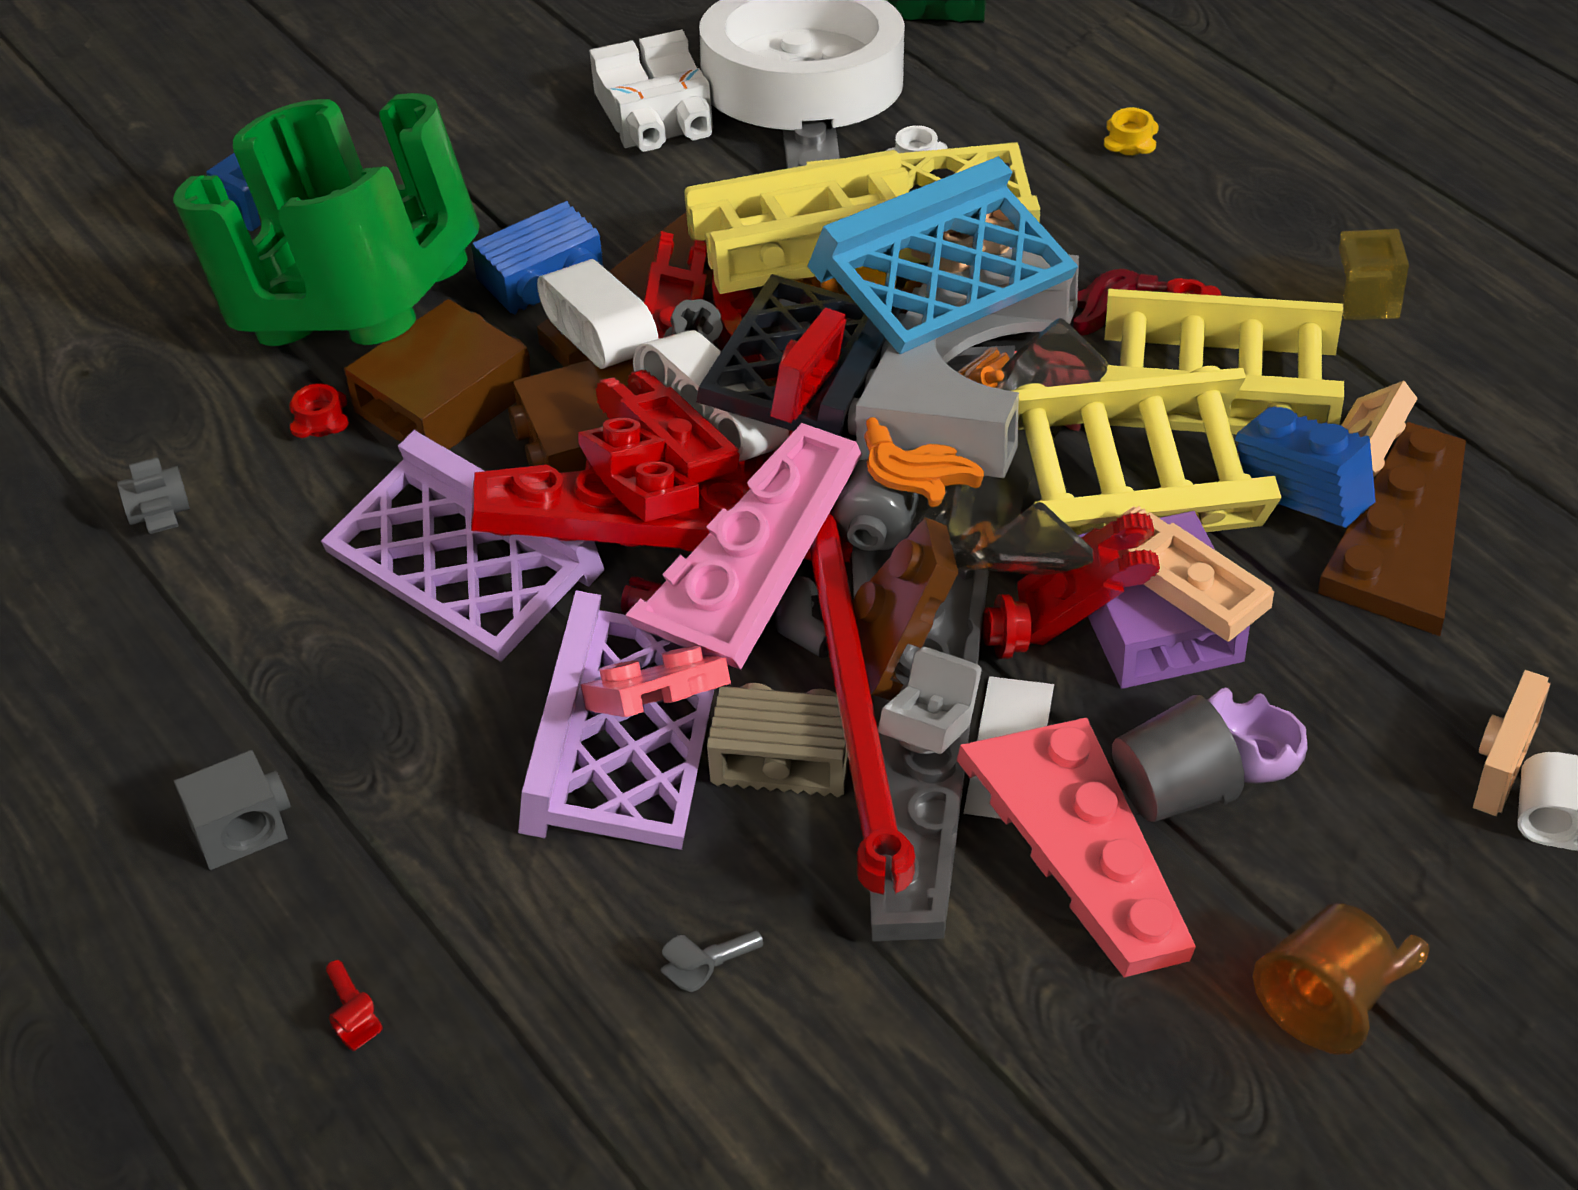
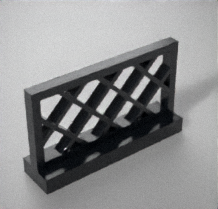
M771 274L698 388L696 403L791 431H795L803 423L847 439L849 436L848 414L850 405L854 398H860L863 394L868 371L876 369L880 363L882 347L887 339L850 296ZM776 298H781L798 304L783 307V305ZM892 306L891 312L898 319L899 315L904 313V309ZM825 307L843 313L847 318L854 319V321H847L845 324L838 365L806 407L810 411H802L797 419L791 423L771 417L776 386L768 387L763 380L778 376L779 365L783 356L781 351L785 350L790 340L798 341L808 329L802 328L799 322L815 320ZM779 326L783 332L765 334L761 328ZM762 354L766 360L748 363L743 357ZM743 383L748 390L739 392L723 386Z

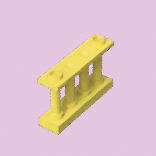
M1108 289L1105 340L1122 341L1120 366L1102 365L1100 382L1189 373L1203 367L1204 347L1239 349L1238 368L1244 369L1246 379L1229 408L1225 409L1232 434L1237 435L1238 431L1264 410L1275 406L1288 408L1297 413L1298 417L1307 416L1308 420L1317 419L1318 424L1327 422V424L1339 425L1344 401V381L1322 380V355L1336 356L1343 304ZM1145 343L1180 345L1179 370L1143 368ZM1262 351L1298 353V378L1262 376ZM1200 411L1167 415L1171 430L1206 432ZM1142 417L1109 421L1110 426L1145 428Z
M1204 366L1183 374L1052 387L1032 383L1012 390L1019 392L1018 430H1025L1042 500L1034 503L1021 530L1027 553L1067 548L1073 544L1075 535L1088 533L1094 528L1101 529L1111 521H1116L1117 517H1121L1124 512L1133 506H1140L1141 509L1145 508L1147 513L1151 512L1158 518L1195 511L1205 532L1263 526L1281 499L1276 477L1252 478L1249 474L1243 473L1225 411L1231 405L1246 379L1244 369L1220 370L1216 366ZM1200 411L1218 473V482L1193 485L1191 481L1185 480L1167 416L1169 414ZM1142 417L1161 485L1160 488L1134 491L1131 487L1126 486L1109 424L1111 420ZM1083 423L1102 493L1100 495L1074 498L1072 494L1066 493L1050 427Z

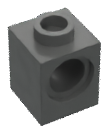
M253 750L174 780L188 822L209 870L288 839L280 812L291 808L286 791L276 770L264 775Z

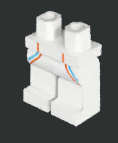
M683 29L639 39L642 66L639 59V50L633 40L589 50L595 95L616 131L620 132L621 141L625 148L638 146L642 152L660 148L667 138L685 135L691 140L710 137L712 133L711 128H713L710 86L700 68L696 67L689 53L688 39Z

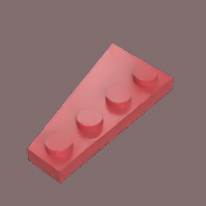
M1087 718L960 745L956 761L969 778L977 776L991 794L989 804L1006 825L1012 822L1032 847L1030 857L1046 877L1053 875L1072 899L1069 906L1123 977L1190 961L1196 948L1195 943Z

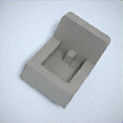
M928 647L920 648L914 654L908 686L882 708L878 733L899 740V743L904 748L913 752L925 754L935 752L942 754L970 727L981 676V667L976 663Z

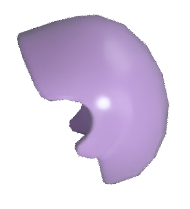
M1227 687L1220 689L1207 699L1223 717L1233 735L1243 764L1244 782H1274L1290 776L1300 767L1308 749L1306 727L1291 712L1270 705L1266 697L1261 693L1246 703H1235L1232 700V692Z

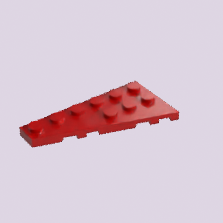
M775 451L738 462L736 472L697 483L699 484V508L647 522L632 513L619 501L597 475L588 460H586V467L583 471L559 473L551 466L537 465L474 472L471 531L488 532L499 536L525 535L549 537L561 541L586 540L610 542L630 547L639 545L671 547L693 552L710 533L706 526L723 508L729 511L750 490L747 482ZM839 535L844 562H849L853 545ZM809 549L804 559L812 561Z

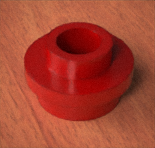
M1010 594L997 595L994 606L986 607L983 613L982 631L984 643L986 646H994L997 658L1010 659L1014 652H1026L1030 644L1031 615L1028 603L1026 601H1014Z

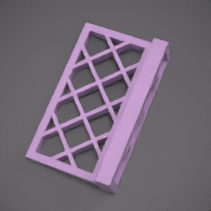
M415 430L398 445L403 460L321 540L327 553L500 662L505 659L577 581L589 587L605 570L594 541H561L556 538L525 535L499 536L488 532L471 531L474 472H482L484 470ZM408 484L422 491V503L392 508V500ZM457 513L465 516L466 529L434 535L435 517ZM423 520V537L392 542V525ZM381 527V545L359 549L348 545L360 531ZM502 539L510 543V556L478 561L477 544ZM467 546V564L435 569L436 551ZM424 554L423 572L401 576L393 573V559ZM548 566L557 572L545 585L526 589L522 587L523 570ZM511 573L512 591L479 597V578ZM468 581L469 599L443 604L436 600V586ZM513 608L514 618L496 637L481 628L480 614Z
M576 590L522 790L518 833L545 838L548 825H554L682 850L715 689L700 692L686 698L696 711L675 722L658 705V703L664 700L642 705L646 715L659 730L637 741H634L619 723L632 716L620 717L590 711L594 717L587 720L589 711L585 709L580 684L601 679L599 671L601 662L608 666L628 661H639L640 669L653 662L659 666L663 665L662 653L685 647L634 627L623 614L600 610L601 595ZM608 634L635 639L643 650L620 660L606 644ZM606 730L621 749L595 761L581 744V741ZM692 731L691 738L689 741L685 734ZM670 742L686 762L661 773L646 754ZM632 761L647 779V782L622 793L607 774ZM577 762L581 769L574 772L575 765ZM592 781L608 800V802L594 809L566 804L568 793ZM681 783L680 790L678 793L673 786ZM659 794L675 813L673 823L668 824L643 819L634 806Z

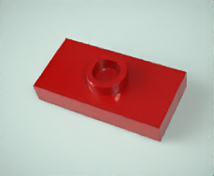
M825 307L798 341L792 339L787 344L779 365L771 417L788 423L796 420L837 367L846 324L845 314Z

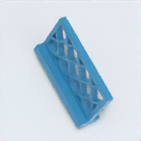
M998 156L823 226L807 267L821 283L835 278L899 354H902L1073 278L1078 265L1006 186L1013 171ZM1000 209L1014 225V230L986 222V214ZM953 230L973 236L972 248L943 240V232ZM983 240L1012 247L1011 259L983 252ZM910 248L931 254L929 267L900 259V250ZM1023 251L1042 256L1051 267L1042 269L1022 263ZM940 257L969 265V278L939 270ZM864 266L885 272V286L863 280L855 269ZM980 269L1008 276L1009 286L1001 288L980 282ZM896 276L927 284L925 297L894 289ZM937 287L966 295V304L957 307L936 301ZM892 306L922 314V324L906 330L892 314Z

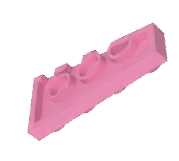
M801 423L747 482L750 490L729 511L723 508L706 526L710 533L686 559L680 555L662 574L666 581L647 602L640 598L625 616L636 628L685 648L701 646L703 655L726 657L727 665L741 670L860 460L862 453L857 443Z

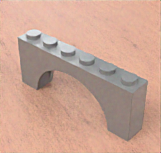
M1012 249L1005 253L997 254V256L1011 259ZM1023 251L1022 263L1042 269L1051 267L1042 256ZM1068 254L1078 265L1073 278L907 352L899 354L889 341L886 340L882 347L880 363L876 369L868 371L863 394L860 398H854L849 408L848 432L850 435L857 436V445L862 453L860 460L868 459L870 453L864 439V434L868 430L866 426L867 419L875 417L879 425L888 428L893 444L905 451L927 444L950 446L957 450L956 456L967 458L979 465L984 471V476L1005 478L1018 447L1019 392L1002 390L977 383L957 373L947 363L964 350L993 338L1025 332H1067L1077 308L1079 255ZM970 266L963 272L952 274L969 278ZM980 269V282L1001 288L1009 286L1008 276ZM923 283L921 288L915 287L912 294L925 297L927 284ZM937 287L935 300L961 307L966 304L967 296ZM907 311L906 314L901 313L899 315L898 321L908 330L922 324L923 315Z

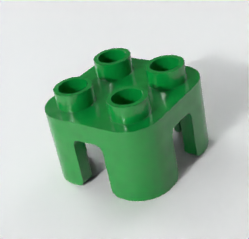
M417 93L397 94L380 110L379 117L404 183L401 185H396L391 170L386 166L362 168L339 106L332 100L316 99L289 104L272 110L243 127L234 136L233 151L261 217V231L253 240L249 235L238 206L232 200H229L224 185L218 176H190L179 186L173 197L174 204L224 320L230 328L238 331L255 332L258 341L266 346L289 344L306 337L313 331L348 330L353 342L361 345H373L392 340L413 326L416 321L413 306L435 282L453 276L466 265L468 257L465 248L476 237L480 227L440 110L433 97Z

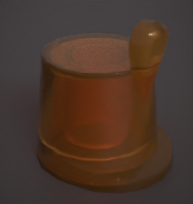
M1343 903L1331 904L1257 960L1252 977L1256 994L1263 1007L1284 1031L1299 1041L1331 1054H1350L1361 1047L1367 1040L1370 1029L1368 1012L1388 985L1418 970L1427 960L1430 948L1424 939L1416 935H1410L1397 950L1388 932L1375 918L1361 909Z

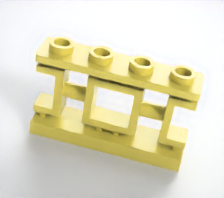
M888 150L689 186L684 190L688 233L692 241H695V239L700 241L706 240L708 265L714 271L715 286L720 294L764 286L771 274L791 280L813 277L815 275L807 265L823 226L908 193V171L905 167L901 168V157L896 150ZM910 248L902 249L899 252L900 259L914 258Z

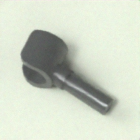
M756 930L701 950L685 935H679L670 940L662 950V955L671 963L663 966L661 972L679 988L693 992L700 989L707 982L714 967L722 965L724 961L763 947V940L760 933Z

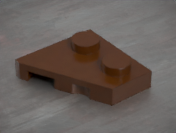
M926 517L907 539L897 544L891 557L870 581L861 585L852 600L870 693L889 701L900 693L904 685L897 679L895 668L907 644L922 648L933 626L936 611L945 601L958 575L947 525Z

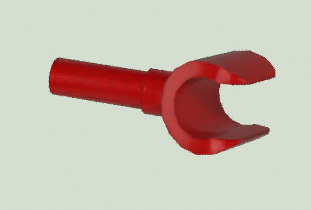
M334 960L327 965L326 972L343 1006L330 1014L329 1020L342 1042L350 1050L356 1051L378 1035L383 1027L379 1019L374 1015V1004L370 996L365 992L360 993L355 988L343 963L339 960Z

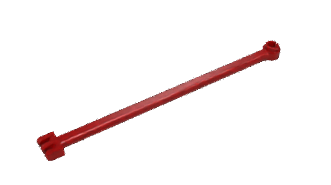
M758 354V362L766 360L762 354ZM777 377L764 379L763 381H777ZM805 407L803 411L809 412V409ZM789 430V436H790L794 431ZM830 511L809 549L863 835V841L860 843L857 852V875L865 888L873 893L884 895L886 856L882 855L892 856L891 873L894 877L893 889L896 894L905 890L913 880L915 851L911 842L897 829L838 527Z

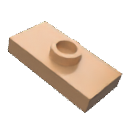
M1525 670L1505 718L1492 714L1479 748V753L1488 757L1482 771L1473 805L1474 809L1497 816L1498 812L1502 813L1539 724L1550 687L1548 677Z

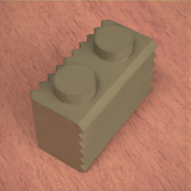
M748 683L741 687H719V696H717V704L714 716L712 717V727H710V737H708L707 743L710 781L713 784L719 786L725 783L729 787L738 784L743 789L751 785L756 790L765 787L769 791L778 788L782 792L791 789L797 794L804 790L810 795L819 792L823 796L832 793L837 798L844 794L849 759L836 693L827 689H813L807 693L775 691L760 683Z

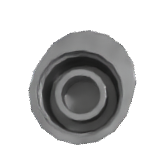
M1193 695L1116 738L1112 744V757L1116 772L1124 789L1122 792L1133 815L1135 816L1139 813L1147 821L1155 822L1215 802L1225 805L1236 800L1244 788L1243 764L1233 735L1220 713L1211 702L1201 695Z

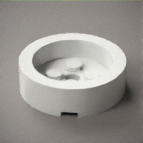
M719 0L705 12L699 26L701 72L706 77L710 86L711 104L721 112L737 120L757 126L784 130L802 129V121L831 119L832 127L835 128L871 118L891 106L897 100L903 88L905 25L899 11L886 0Z

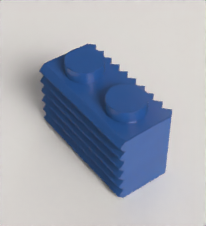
M568 201L471 244L477 280L512 314H516L519 308L525 310L528 304L534 306L541 302L537 286L540 276L590 259L596 260L603 266L600 235L597 229H593L591 223H587L585 217L582 218L579 211L576 212L573 206L570 207Z
M1277 406L1267 408L1237 432L1234 441L1239 442L1237 452H1240L1239 459L1243 473L1249 474L1252 478L1275 476L1281 494V499L1278 502L1279 505L1346 528L1376 502L1369 436L1359 437L1358 432L1349 434L1348 429L1338 424H1327V422L1318 424L1317 419L1308 420L1307 416L1298 417L1297 413H1294L1292 410Z

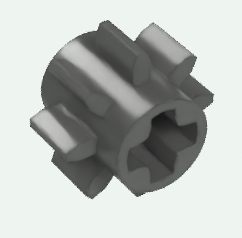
M158 457L129 464L133 478L117 482L129 524L134 525L146 522L150 534L178 527L175 513L190 510L178 466L162 470Z

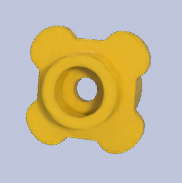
M1123 108L1116 111L1112 118L1107 121L1106 128L1110 131V135L1104 138L1106 149L1125 155L1147 154L1156 149V141L1152 138L1158 132V124L1153 120L1149 112L1140 108Z

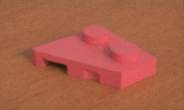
M692 646L662 653L663 665L640 670L639 661H628L602 667L599 669L600 680L580 684L585 709L587 711L629 717L644 712L642 706L644 704L664 700V703L676 702L691 697L694 694L730 684L726 657L702 655L701 646Z

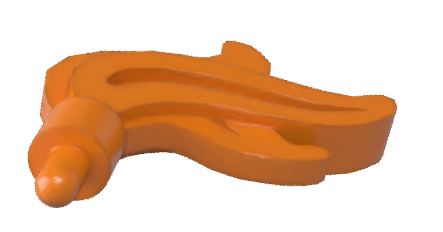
M991 347L957 373L977 383L996 388L998 382L1004 379V373L1000 369L1009 363L1010 358L1007 352L1000 354L997 347Z
M875 417L867 419L866 426L868 430L864 434V439L870 453L867 467L868 472L875 481L895 490L922 494L928 499V504L931 507L941 504L946 493L944 486L961 484L973 488L980 487L984 477L983 469L967 458L956 456L957 450L955 448L940 444H927L905 451L893 444L886 426L879 425Z

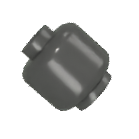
M868 459L859 460L831 509V513L837 523L839 535L861 550L882 551L892 549L900 541L906 539L911 531L919 494L895 490L880 484L868 472Z

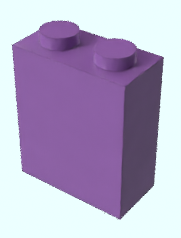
M1195 511L1160 518L1167 524L1173 522L1214 549ZM1087 533L1075 535L1073 538V543L1081 537H1083L1084 535H1086ZM1143 584L1124 587V593L1088 615L1121 689L1245 661L1250 625L1231 641L1227 642Z

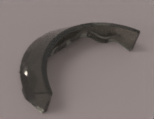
M1058 318L1019 349L1000 369L1004 373V379L997 388L1012 391L1020 386L1032 383L1052 387L1099 382L1107 372L1108 363L1064 319ZM1064 425L1050 427L1053 441ZM1024 429L1018 430V447L1005 478L984 476L979 488L961 484L944 486L945 496L941 504L936 507L929 506L928 499L919 494L911 533L925 517L947 525L957 569L1054 575L1090 564L1094 558V550L1044 503L1037 502L1020 515L1024 498L1035 474Z

